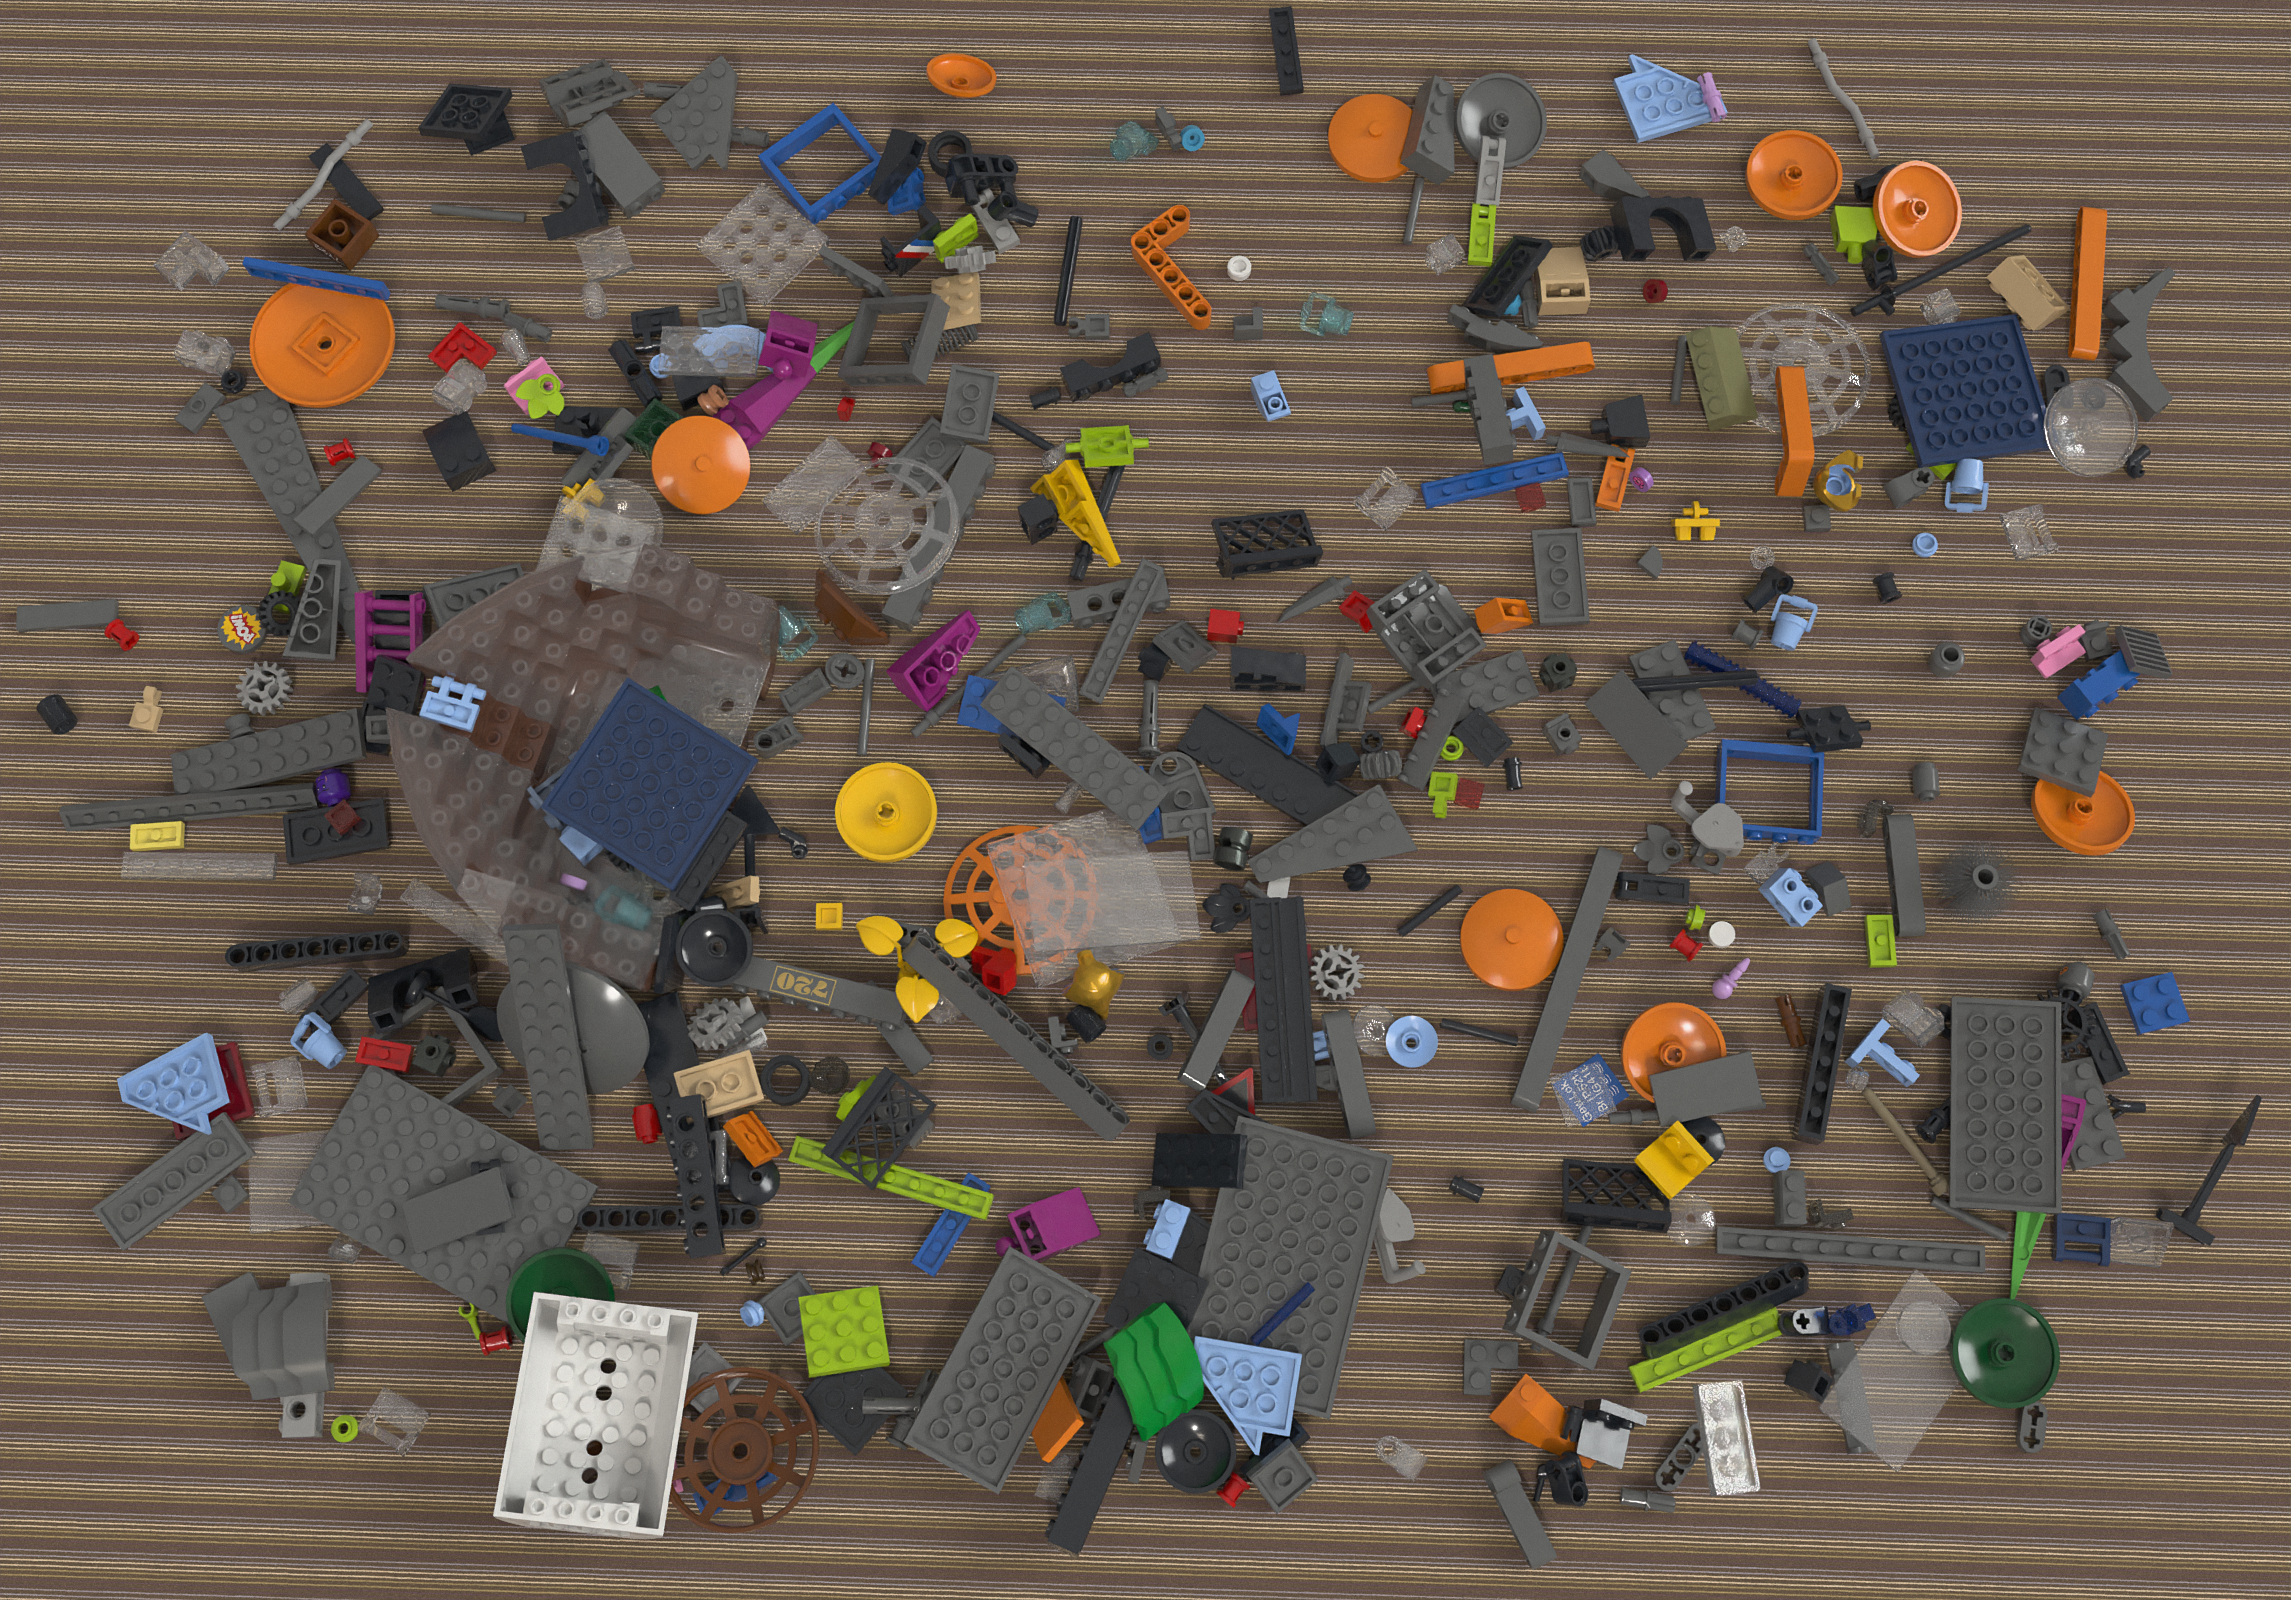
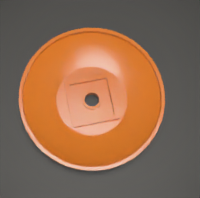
M289 283L275 292L257 314L250 334V357L261 381L281 399L298 406L310 408L336 406L362 395L383 375L394 351L395 326L390 310L383 300ZM332 341L328 349H320L323 342Z

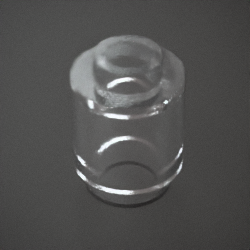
M598 282L585 283L581 287L582 291L580 292L584 313L591 319H601L609 311L604 289Z
M308 978L302 981L298 980L279 994L281 1000L278 1001V1004L285 1013L292 1012L296 1015L316 1000L315 996L319 992Z

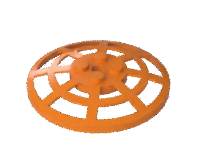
M1008 826L990 831L977 838L955 860L945 884L943 898L944 913L946 919H954L951 905L966 903L969 918L978 932V940L974 947L979 946L984 939H987L999 947L1012 949L1016 955L1017 975L1036 974L1064 962L1084 942L1095 916V883L1090 868L1083 856L1063 837L1035 826ZM1014 832V846L998 849L986 858L975 849L981 843L995 836ZM1025 832L1046 836L1058 842L1064 848L1052 856L1039 848L1024 846ZM1014 853V867L1001 872L991 863L1001 856ZM1024 853L1036 855L1047 862L1038 871L1024 867ZM1070 855L1077 860L1084 873L1088 892L1072 891L1069 876L1061 865ZM968 856L977 864V867L970 876L966 893L951 894L955 875L962 862ZM1054 869L1061 877L1065 891H1049L1045 878ZM984 870L994 880L988 892H974L976 882ZM1023 891L1027 895L1026 900L1023 903H1015L1012 900L1015 892ZM1050 901H1065L1062 913L1058 921L1054 923L1046 915ZM989 902L993 915L984 925L976 914L974 903ZM1072 902L1088 903L1083 925L1076 937L1071 941L1061 929L1069 918ZM1001 922L1006 926L1014 928V941L1002 939L991 932ZM1039 922L1047 930L1045 934L1035 939L1024 941V928ZM1053 937L1064 948L1057 955L1045 961L1025 965V949L1038 947L1050 941ZM970 952L969 954H967V956H969L972 959V954Z

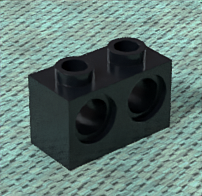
M1044 493L1017 507L1020 526L1031 545L1058 532L1057 522H1059V519L1056 515L1058 510L1053 500H1047Z

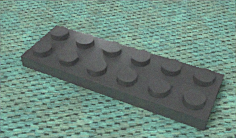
M226 1112L221 1113L209 1122L212 1134L207 1135L197 1131L92 1208L122 1251L130 1248L256 1155V1152Z

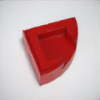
M844 396L837 407L840 420L848 422L856 403L854 398Z

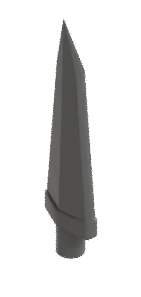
M1562 432L1560 437L1548 435L1546 444L1557 446V452L1629 457L1618 447Z
M1349 575L1338 581L1334 576L1328 578L1327 581L1285 609L1278 623L1346 595L1343 589L1353 584Z

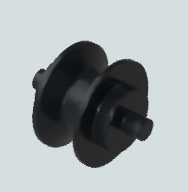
M1357 864L1349 866L1343 874V880L1347 883L1350 891H1360L1370 884L1371 876L1367 873V868L1364 865Z

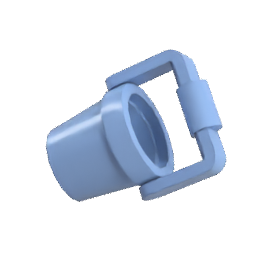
M1962 459L1957 463L1954 480L1947 482L1945 506L1947 509L1964 513H1973V511H1983L1986 509L1989 483H1983L1982 461ZM1951 491L1962 494L1983 493L1982 503L1952 504L1950 503Z
M1784 594L1780 595L1771 617L1772 621H1776L1771 643L1779 648L1794 651L1804 631L1810 633L1818 612L1817 605L1795 595L1793 597ZM1782 601L1796 607L1813 610L1809 623L1799 616L1779 612Z
M315 1012L306 1014L300 1019L290 1040L292 1046L307 1059H315L328 1069L335 1067L347 1053V1049L333 1035L331 1026ZM310 1021H312L320 1029L315 1031L303 1043L300 1038L309 1027Z

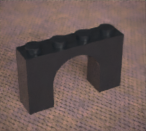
M570 131L521 146L527 170L537 171L557 164H564L574 172L578 179L579 194L576 202L565 211L542 217L548 241H558L609 226V213L601 200L602 189L594 176L595 165L592 159L589 158L587 152L588 142L581 131Z
M1624 196L1619 198L1609 210L1623 261H1644L1656 249L1650 230L1649 219L1661 220L1673 229L1678 238L1684 261H1705L1717 249L1702 198H1692L1690 196L1683 198H1672L1670 196L1663 198H1652L1651 196L1631 198V196Z
M469 947L368 978V1017L376 1033L380 1034L403 1027V1007L406 1003L407 992L412 982L422 971L432 976L430 987L444 986V992L453 1010L479 1003L477 965Z

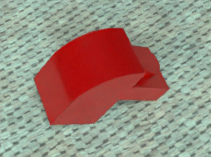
M978 945L972 949V970L982 975L983 985L990 991L1001 995H1006L1017 984L1016 955L1012 950L1004 947L997 952Z

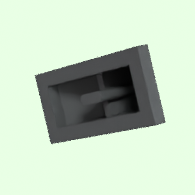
M1829 861L1805 871L1813 890L1818 895L1819 902L1823 905L1822 908L1827 918L1852 907L1846 877Z

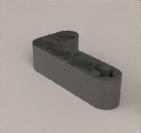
M1506 1459L1483 1471V1477L1530 1568L1535 1570L1556 1559V1552L1520 1484V1475L1511 1459Z

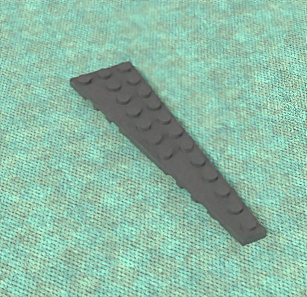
M267 388L213 409L309 572L315 558L341 561L337 619L351 642L355 645V592L361 590L334 519L314 538L294 524V519L323 492L291 404L276 396Z

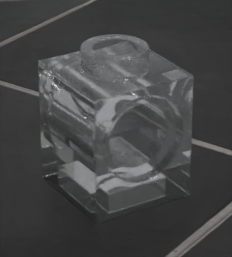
M1451 233L1427 246L1425 262L1429 269H1433L1438 276L1461 264L1464 250Z
M1948 288L1926 296L1920 305V309L1929 325L1956 322L1957 317L1961 313Z

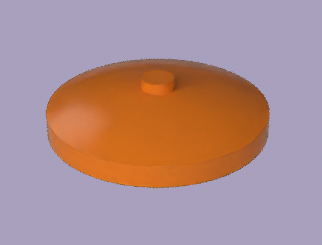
M1367 94L1349 100L1337 110L1329 125L1328 148L1332 159L1343 172L1360 181L1379 183L1400 177L1409 170V168L1400 164L1413 111L1402 101L1382 94Z
M1799 130L1780 131L1764 138L1753 149L1745 170L1747 189L1753 200L1769 214L1787 220L1809 219L1824 212L1836 199L1843 179L1841 162L1832 147L1818 136Z
M1909 161L1889 170L1880 180L1873 199L1874 219L1881 236L1890 247L1902 255L1912 258H1925L1939 253L1953 242L1959 231L1962 207L1958 191L1945 172L1928 162Z
M691 416L676 421L659 436L652 451L651 473L658 491L671 505L691 514H712L729 507L741 496L749 480L750 458L744 441L731 426L713 417Z
M2102 771L2099 772L2095 793L2091 798L2039 779L2033 788L2031 808L2036 822L2051 840L2067 850L2092 856L2108 854L2121 847L2133 831L2135 812L2128 794L2118 782Z
M1502 889L1483 896L1473 904L1463 920L1459 942L1467 967L1480 981L1499 990L1521 991L1540 984L1553 972L1563 950V931L1557 915L1544 900L1524 890Z
M1679 1002L1656 1004L1641 1012L1627 1028L1621 1044V1064L1625 1077L1639 1095L1653 1103L1648 1080L1649 1074L1727 1056L1724 1037L1715 1021L1699 1008Z

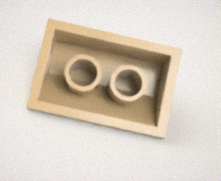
M2024 255L2007 257L1987 276V279L1991 282L1989 284L1991 289L1997 294L2001 293L2006 299V306L2021 316V323L2029 330H2041L2070 309L2067 303Z

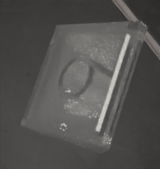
M2121 1216L2112 1218L2110 1262L2160 1268L2174 1224L2171 1222Z

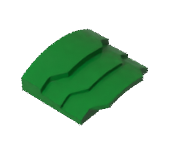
M1166 1303L1151 1304L1103 1343L1114 1368V1376L1127 1400L1133 1424L1136 1425L1142 1441H1147L1162 1427L1169 1425L1180 1414L1188 1413L1203 1400L1204 1382L1196 1350L1184 1326Z

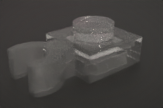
M1778 841L1769 847L1768 855L1761 850L1743 868V871L1760 887L1780 868L1776 862L1784 861L1789 855L1788 851L1783 855L1775 853V848L1780 844Z

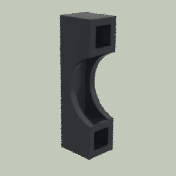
M1147 332L1127 341L1124 357L1114 366L1097 368L1081 359L1061 367V379L1072 403L1077 400L1084 401L1090 398L1092 394L1100 391H1109L1114 385L1122 382H1131L1136 376L1144 373H1153L1161 367V357L1150 333Z

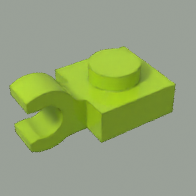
M1431 773L1428 796L1430 799H1435L1433 805L1435 818H1446L1447 800L1455 801L1458 782L1457 773Z

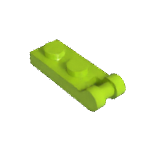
M1472 203L1467 265L1488 267L1492 265L1496 205L1489 204L1487 207ZM1479 216H1487V219L1479 218Z

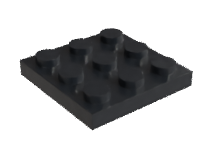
M449 83L418 127L421 136L483 141L513 97L511 89Z
M1136 1247L1103 1321L1121 1329L1151 1304L1166 1303L1180 1320L1185 1330L1188 1331L1210 1282Z
M882 1367L817 1376L802 1393V1396L810 1406L815 1420L851 1453L857 1456L892 1415L863 1414V1397L907 1398L910 1393Z

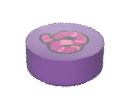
M1637 467L1629 474L1632 485L1641 492L1648 491L1654 484L1651 474L1644 468Z

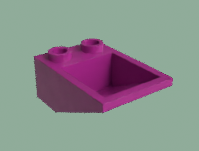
M771 310L758 364L773 368L774 375L781 380L788 379L791 374L805 378L815 346L817 323Z
M1077 1187L1008 1214L1007 1221L1014 1238L1008 1236L999 1238L995 1244V1250L999 1256L1003 1257L1008 1246L1015 1250L1019 1247L1022 1254L1041 1263L1100 1236L1101 1233L1080 1188ZM1023 1222L1028 1223L1030 1226L1026 1231H1022L1019 1227ZM1033 1246H1037L1040 1248V1253L1033 1255L1030 1249Z

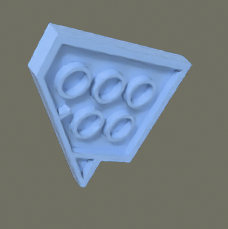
M1629 55L1628 62L1632 69V74L1614 78V88L1637 143L1712 121L1707 104L1703 103L1702 97L1704 95L1699 83L1638 56ZM1720 98V100H1721V102H1722V105H1723V108H1724V111H1725V113L1727 114V110H1726V107H1725V105H1724V103H1723V100H1722V98Z
M208 1033L200 1035L117 1079L123 1102L207 1135L212 1134L207 1114L230 1102L213 1036Z
M1195 1336L1194 1348L1201 1365L1203 1381L1254 1454L1259 1455L1263 1432L1290 1436L1302 1354Z

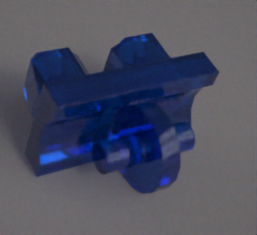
M1853 1303L1837 1309L1836 1313L1832 1314L1828 1319V1327L1837 1336L1850 1335L1867 1329L1865 1323L1875 1319L1876 1316L1870 1303L1859 1307Z

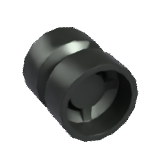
M1222 827L1218 840L1221 847L1216 848L1213 863L1227 870L1244 871L1248 855L1245 852L1250 850L1253 835L1239 828Z

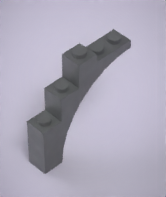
M2170 267L2162 273L2159 270L2149 277L2147 280L2149 283L2145 286L2140 284L2133 291L2128 287L2120 293L2115 291L2105 300L2108 304L2102 310V313L2116 326L2108 334L2110 339L2104 346L2119 361L2111 368L2113 373L2107 381L2146 422H2149L2164 410L2174 399L2162 385L2152 366L2146 337L2148 315L2154 299L2176 274Z

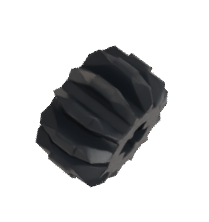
M1606 225L1602 228L1599 227L1585 234L1580 240L1581 250L1587 261L1596 262L1604 260L1620 250L1614 226Z

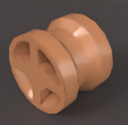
M712 385L707 393H702L698 396L700 406L711 416L718 412V408H723L729 403L726 394L717 385Z

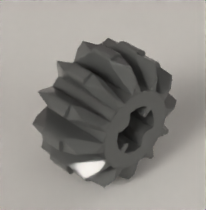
M1394 749L1365 753L1359 757V771H1361V776L1367 780L1396 776L1402 772V760L1399 752Z

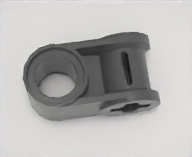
M1927 467L1917 468L1891 480L1884 485L1883 489L1897 509L1926 493L1934 481V473Z
M792 716L783 717L771 726L756 733L753 742L760 757L764 759L773 758L777 754L795 747L804 740L803 734L799 733L794 726ZM768 740L772 742L768 748L760 747L763 741Z

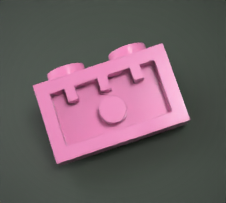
M543 357L531 361L523 371L511 376L504 384L510 397L526 415L529 414L528 400L516 397V391L519 386L526 380H537L543 374H552L558 378ZM558 378V380L560 381V384H561V388H560V390H561V389H562L563 387H565V386H564L563 382ZM547 382L544 385L545 390H551L553 388V384L551 382Z

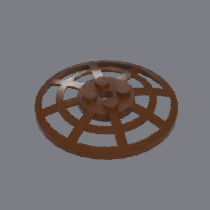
M750 1367L729 1368L714 1372L700 1379L686 1390L683 1410L695 1396L714 1384L720 1400L705 1409L695 1422L682 1416L680 1428L689 1432L685 1445V1466L674 1469L672 1481L689 1477L695 1490L708 1503L700 1515L695 1514L681 1500L672 1482L669 1499L684 1517L702 1528L724 1534H745L761 1530L776 1523L787 1515L802 1499L816 1472L819 1458V1433L810 1406L802 1394L789 1382L776 1374L762 1369ZM749 1377L768 1381L769 1384L763 1397L750 1394L731 1396L726 1380ZM779 1387L787 1391L797 1401L806 1416V1421L792 1426L787 1415L773 1403ZM750 1403L757 1404L759 1407L752 1420L738 1418L734 1404ZM721 1409L724 1410L727 1422L722 1424L715 1432L703 1427L712 1415ZM769 1411L779 1418L785 1428L784 1431L771 1436L762 1426ZM810 1431L812 1437V1456L808 1473L804 1477L793 1472L797 1457L796 1437ZM699 1437L709 1442L708 1459L694 1463V1447L696 1439ZM788 1441L789 1455L786 1467H783L773 1462L774 1446ZM741 1444L746 1445L748 1449L747 1455L742 1459H736L734 1456L735 1448ZM712 1469L714 1474L721 1479L713 1494L703 1486L697 1474ZM766 1472L780 1478L770 1490L759 1496L756 1481L762 1478ZM787 1481L800 1487L797 1494L784 1508L767 1519L764 1518L762 1504L773 1498L785 1486ZM731 1485H745L749 1500L734 1502L724 1500L723 1498ZM718 1507L730 1510H746L751 1508L754 1524L726 1526L710 1522V1519Z

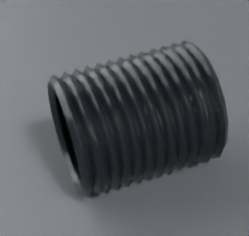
M49 695L42 699L36 707L39 715L55 735L69 732L78 722V718H76L61 695Z
M1079 1004L1066 1016V1020L1077 1031L1085 1044L1095 1040L1107 1028V1025L1099 1018L1095 1010L1089 1006Z

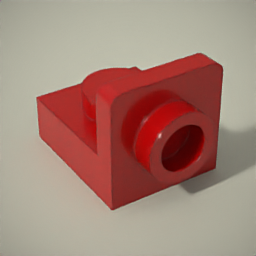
M1354 590L1338 607L1340 612L1358 623L1361 630L1365 633H1368L1373 627L1366 611L1375 602Z
M1416 706L1409 708L1399 732L1417 740V733L1419 730H1422L1427 716L1423 715L1424 710Z

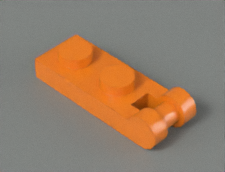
M1620 448L1629 456L1617 457L1625 459L1624 462L1616 461V457L1608 456L1595 506L1616 512L1620 511L1635 454V449L1632 448L1627 450Z

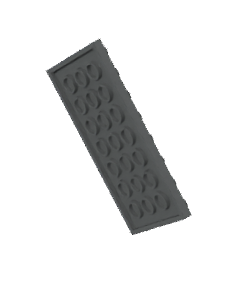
M1951 997L1950 1208L2062 1214L2061 1002Z
M1008 1246L906 1433L903 1442L999 1494L1102 1298Z

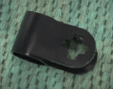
M1877 240L1866 242L1862 248V257L1865 267V278L1869 287L1875 290L1883 283L1896 281L1898 273L1895 267L1892 248Z
M1827 1306L1784 1312L1777 1320L1778 1329L1785 1336L1832 1334Z
M1568 1450L1563 1452L1560 1458L1548 1460L1545 1465V1471L1549 1479L1554 1502L1558 1505L1584 1506L1588 1500L1589 1493L1578 1455Z

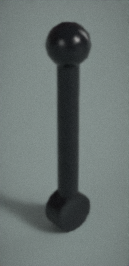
M763 1237L758 1238L753 1247L729 1266L723 1268L720 1271L723 1277L726 1276L734 1267L758 1248L765 1247L767 1244L766 1239Z

